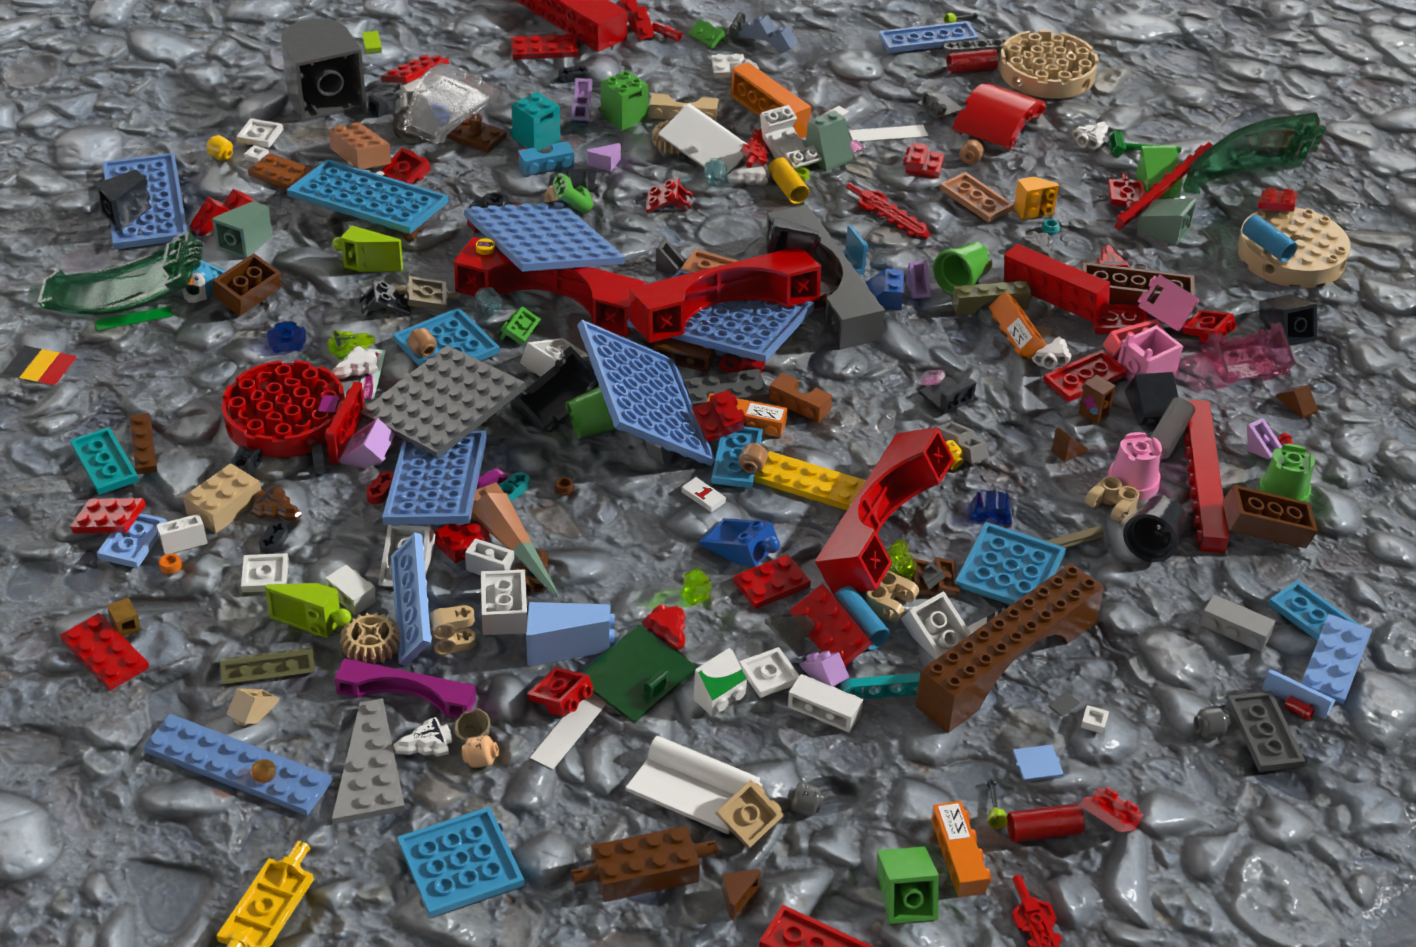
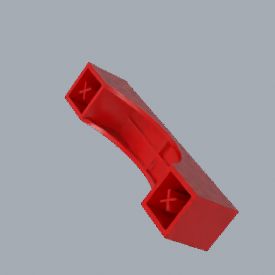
M515 0L566 33L575 35L576 39L597 52L627 39V11L609 0Z
M476 237L471 238L454 260L456 292L486 300L519 290H544L559 293L582 305L589 313L592 324L626 337L633 330V328L627 327V320L630 318L629 288L645 284L643 280L592 267L521 271L496 246L495 251L490 255L479 254L476 251V242L480 238Z
M798 246L629 288L630 322L649 343L685 334V326L694 314L718 303L735 300H758L791 307L820 299L821 265Z
M938 427L896 433L816 558L817 568L820 570L833 595L847 586L853 587L857 592L877 590L892 565V561L878 536L879 530L889 516L901 505L919 493L939 485L954 461Z

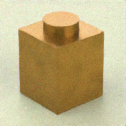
M129 598L107 605L110 621L122 636L141 630L138 614Z

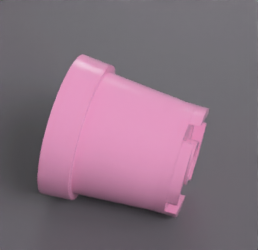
M1134 432L1127 434L1121 440L1116 459L1111 464L1107 476H1114L1120 479L1122 487L1132 486L1139 491L1138 500L1153 497L1158 492L1160 485L1161 443L1154 437L1153 439L1148 438L1145 433Z

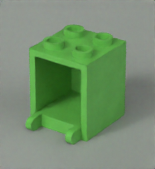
M627 70L601 81V106L598 107L601 116L620 130L647 120L648 84Z

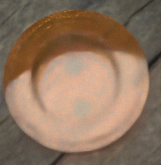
M268 759L256 761L251 767L253 780L258 783H267L273 780L276 776L275 764Z

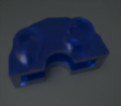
M982 489L977 491L976 496L971 502L970 520L985 522L988 518H995L997 523L1012 524V502L1009 494L1004 491L999 492L995 490L986 491Z

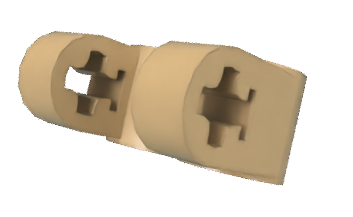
M1107 476L1088 492L1085 504L1094 509L1101 503L1106 505L1116 504L1110 518L1121 524L1136 511L1139 491L1132 486L1122 487L1120 479L1114 476Z
M887 571L876 591H866L865 602L877 616L891 622H897L904 614V607L893 599L896 597L906 602H912L919 594V588L914 582L891 571Z
M462 605L439 608L431 612L429 616L431 624L430 634L434 651L437 654L448 655L450 653L468 651L475 647L476 634L473 630L467 628L473 625L475 621L472 607Z

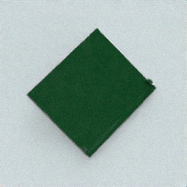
M636 625L580 673L589 675L594 688V694L632 723H636L697 669V666L644 627Z

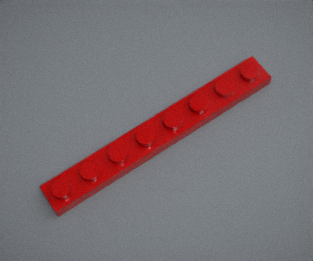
M1210 142L1204 146L1200 145L1194 152V155H1188L1182 165L1179 163L1171 174L1167 173L1160 183L1156 182L1151 187L1150 192H1144L1137 203L1135 201L1132 202L1126 212L1122 211L1116 217L1117 222L1114 227L1118 231L1124 228L1143 212L1147 205H1151L1154 200H1157L1208 157L1214 145Z

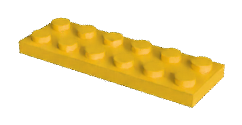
M771 451L768 452V458L763 470L754 475V482L844 510H848L866 480Z

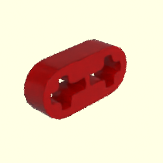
M385 471L375 477L366 489L367 501L376 505L386 500L393 480V473Z

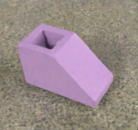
M825 651L820 654L814 652L807 655V660L800 663L801 668L811 678L829 686H834L849 678L839 652L830 653Z

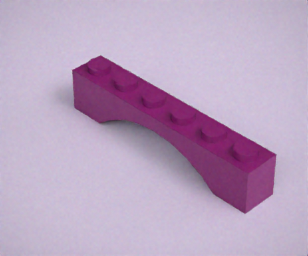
M344 659L334 678L336 694L355 698L382 692L411 694L429 701L440 709L445 716L456 719L464 711L472 712L476 702L475 685L357 660Z

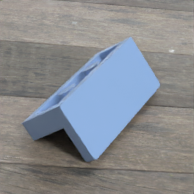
M1271 669L1266 674L1262 690L1266 692L1272 691L1274 696L1285 701L1289 696H1293V698L1306 704L1311 703L1312 707L1315 708L1314 715L1324 720L1334 706L1335 699Z

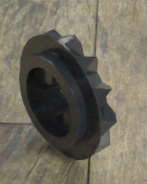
M492 192L484 195L481 203L483 208H488L491 205L505 207V205H510V199L504 193Z

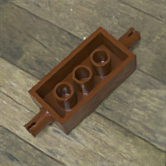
M686 825L591 845L592 866L571 869V876L574 885L596 881L604 903L699 882L700 873L698 859L719 855V850L715 839L698 844L692 842Z

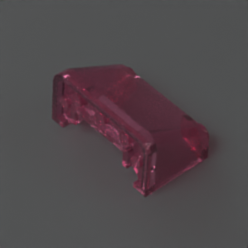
M1281 323L1272 324V329L1269 331L1260 329L1256 334L1228 339L1226 336H1222L1221 333L1212 334L1201 346L1206 360L1220 379L1225 383L1227 382V384L1277 373L1284 375L1289 373L1290 369L1296 364Z

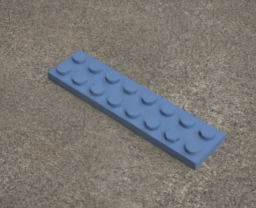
M173 714L168 715L143 746L144 752L306 816L309 815L333 782L332 775Z

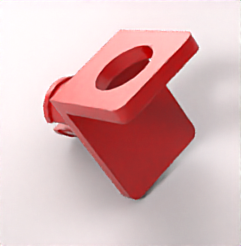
M722 355L719 369L729 373L740 372L745 368L750 370L759 369L760 373H762L765 362H758L746 357H742L741 361ZM725 362H731L735 367L729 368L725 365Z

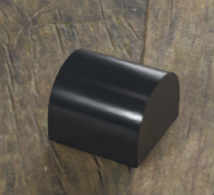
M376 95L368 96V111L378 118L384 116L389 109L388 103Z

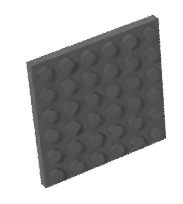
M447 345L405 378L398 381L375 401L368 404L367 407L360 411L363 419L369 422H373L378 418L397 437L439 458L527 387L524 381Z

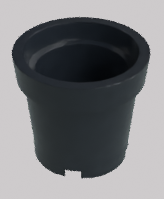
M1164 495L1150 498L1145 506L1135 513L1124 526L1123 538L1127 548L1135 556L1148 562H1161L1170 558L1177 548L1179 532L1184 523L1185 512L1183 507L1175 499L1172 501Z

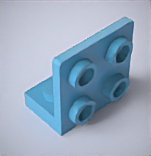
M852 225L847 226L846 247L840 250L844 252L846 259L852 263L854 270L862 275L867 265L866 253L868 251V244L862 239L859 232Z

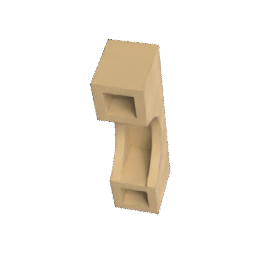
M652 93L650 118L671 120L680 112L683 105L691 104L714 121H717L718 98L701 97L693 103H680L671 99L668 94Z

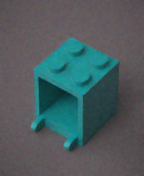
M539 92L511 104L512 129H510L512 139L528 149L535 147L537 151L560 141V106Z

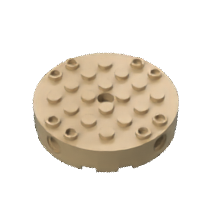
M1038 30V33L1026 31L1010 37L1003 44L999 72L1011 88L1021 91L1024 95L1042 98L1076 97L1092 87L1095 82L1099 60L1097 53L1093 52V47L1073 35L1061 32V35L1053 34L1052 30Z
M1295 207L1294 212L1262 209L1254 212L1244 221L1245 223L1251 216L1258 215L1295 241L1298 246L1296 253L1290 260L1281 262L1245 236L1241 228L1237 244L1238 255L1242 262H1246L1249 265L1248 269L1257 276L1286 287L1293 284L1300 285V288H1315L1317 284L1323 283L1328 285L1343 274L1351 249L1350 240L1345 231L1328 216L1318 214L1311 209Z

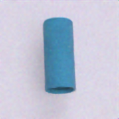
M1253 215L1244 223L1242 233L1281 262L1290 260L1296 253L1297 243L1260 216Z
M847 586L835 593L834 597L872 642V645L867 649H876L882 646L889 638L890 632L853 587Z

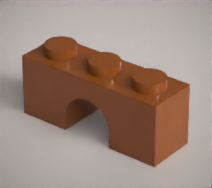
M781 373L770 384L769 400L819 423L831 411L832 395L818 388L809 393L798 392L799 380Z

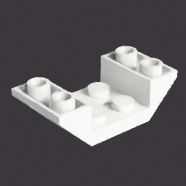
M789 105L760 114L762 137L775 159L779 157L785 158L793 169L822 160L815 146L805 147L794 130L793 125L797 117Z

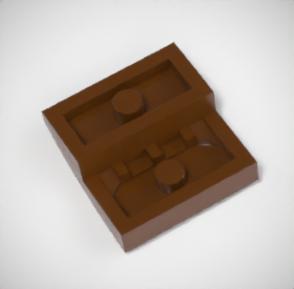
M935 557L932 563L940 568L946 577L931 589H928L924 582L925 567L930 562L912 558L910 562L911 580L918 586L919 596L934 597L943 591L947 597L960 593L959 585L955 583L958 577L955 561Z

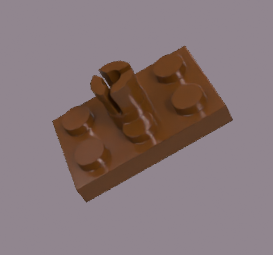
M474 113L468 117L464 116L445 132V137L489 153L507 137V131L482 122V115L477 114V119H475Z

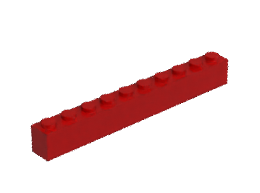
M1186 399L1196 409L1183 436V445H1186L1185 458H1188L1186 470L1190 472L1188 485L1191 486L1190 499L1193 500L1192 514H1195L1193 525L1194 528H1197L1195 541L1199 543V549L1202 552L1225 553L1229 541V533L1222 503L1224 498L1210 401Z

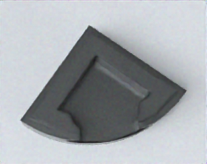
M932 562L925 567L924 582L928 589H931L946 577L945 573Z

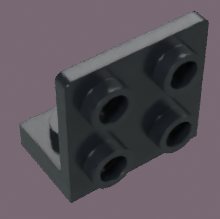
M946 377L938 384H931L920 389V395L943 414H946L974 400L977 382L971 378L958 384L952 378Z

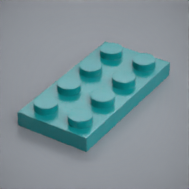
M110 427L70 440L71 447L98 495L139 481L136 471Z

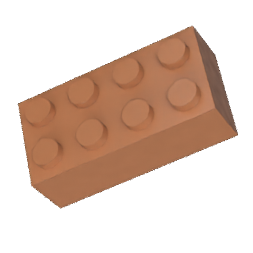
M355 122L350 126L338 125L333 129H329L331 150L347 162L350 161L355 168L366 169L391 164L390 144L363 124Z

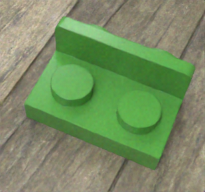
M521 307L518 312L514 310L508 319L511 322L508 323L506 321L500 331L503 333L499 339L503 341L507 335L520 345H523L541 319L524 307Z

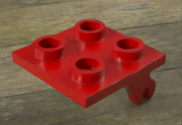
M679 177L670 179L664 184L653 186L648 190L645 211L649 213L670 203L683 211H686L685 206L691 209V203L687 201L686 195L692 199V192L687 191L680 184Z

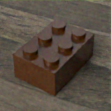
M253 253L213 280V297L241 316L281 288V272Z

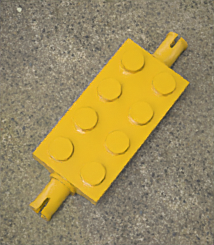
M296 841L288 856H284L279 861L270 858L267 860L218 932L217 940L219 942L227 944V947H270L314 880L313 874L304 871L300 865L306 854L310 851L307 843L303 842L299 846L301 841Z

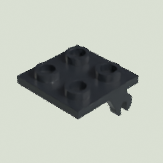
M562 168L561 173L570 178L574 189L578 186H583L589 192L594 193L596 169Z
M373 279L372 287L359 297L360 303L366 299L365 304L367 305L362 306L361 313L364 314L368 310L367 316L381 308H386L406 316L411 314L406 293L395 292V286L389 285L384 281Z

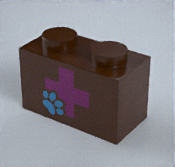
M1095 375L1090 380H1086L1082 386L1083 393L1079 401V414L1099 424L1110 414L1115 385Z

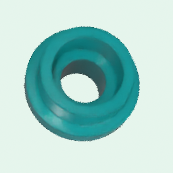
M1047 219L1042 224L1043 232L1048 233V235H1054L1059 232V223L1054 219Z

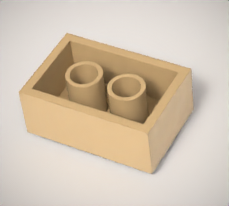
M229 464L183 496L186 513L188 516L199 514L204 526L214 533H218L253 507L254 497L261 490L260 481L233 464Z

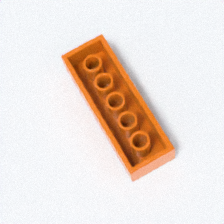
M749 62L732 68L731 97L759 117L762 112L789 105L797 117L793 125L794 130L800 139L807 136L808 120L811 117L810 105Z

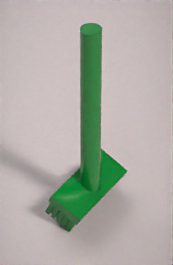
M1116 130L1108 137L1111 153L1118 158L1126 149L1141 150L1142 146H1171L1128 143L1124 141L1123 133ZM1176 146L1177 153H1181L1182 147Z

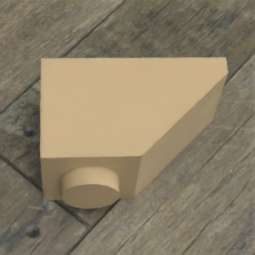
M237 688L226 715L234 718V722L242 726L257 724L278 703L280 698L262 689Z

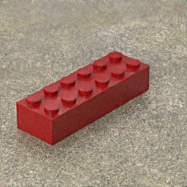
M1016 244L1004 254V283L1026 281L1031 290V296L1094 323H1097L1109 312L1110 282L1019 244Z

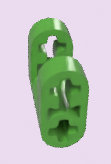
M563 173L555 177L553 187L556 196L582 214L590 212L593 207L590 192L583 186H578L574 189L570 178Z

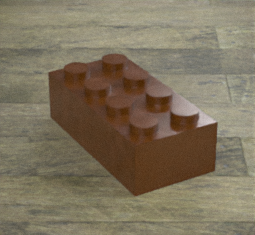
M1237 485L1232 486L1222 502L1229 531L1306 549L1318 532L1309 502Z

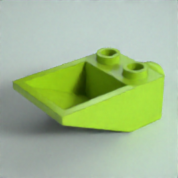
M351 226L341 237H336L332 242V246L336 251H342L345 268L358 272L403 270L401 239Z
M319 583L267 584L265 586L269 617L271 619L326 638L331 635L337 625L345 626L346 623L351 621V613L347 609H340L337 589Z

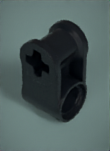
M241 445L230 462L252 476L262 462L263 452L261 449L252 450Z

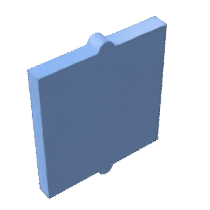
M1052 744L1013 749L1016 768L1019 769L1024 782L1063 777L1064 773L1059 763L1060 758L1056 756Z

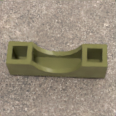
M1026 281L954 287L952 306L956 316L975 314L982 305L995 301L1005 291L1016 299L1023 310H1028L1031 290Z

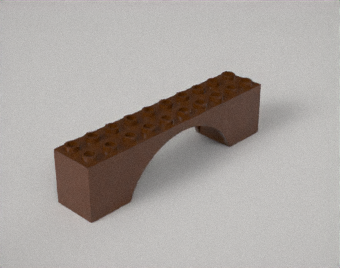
M1069 563L924 667L920 672L915 707L948 733L980 710L985 698L999 677L1031 645L1051 635L1058 636L1068 644L1093 626L1097 621L1105 586L1072 563Z

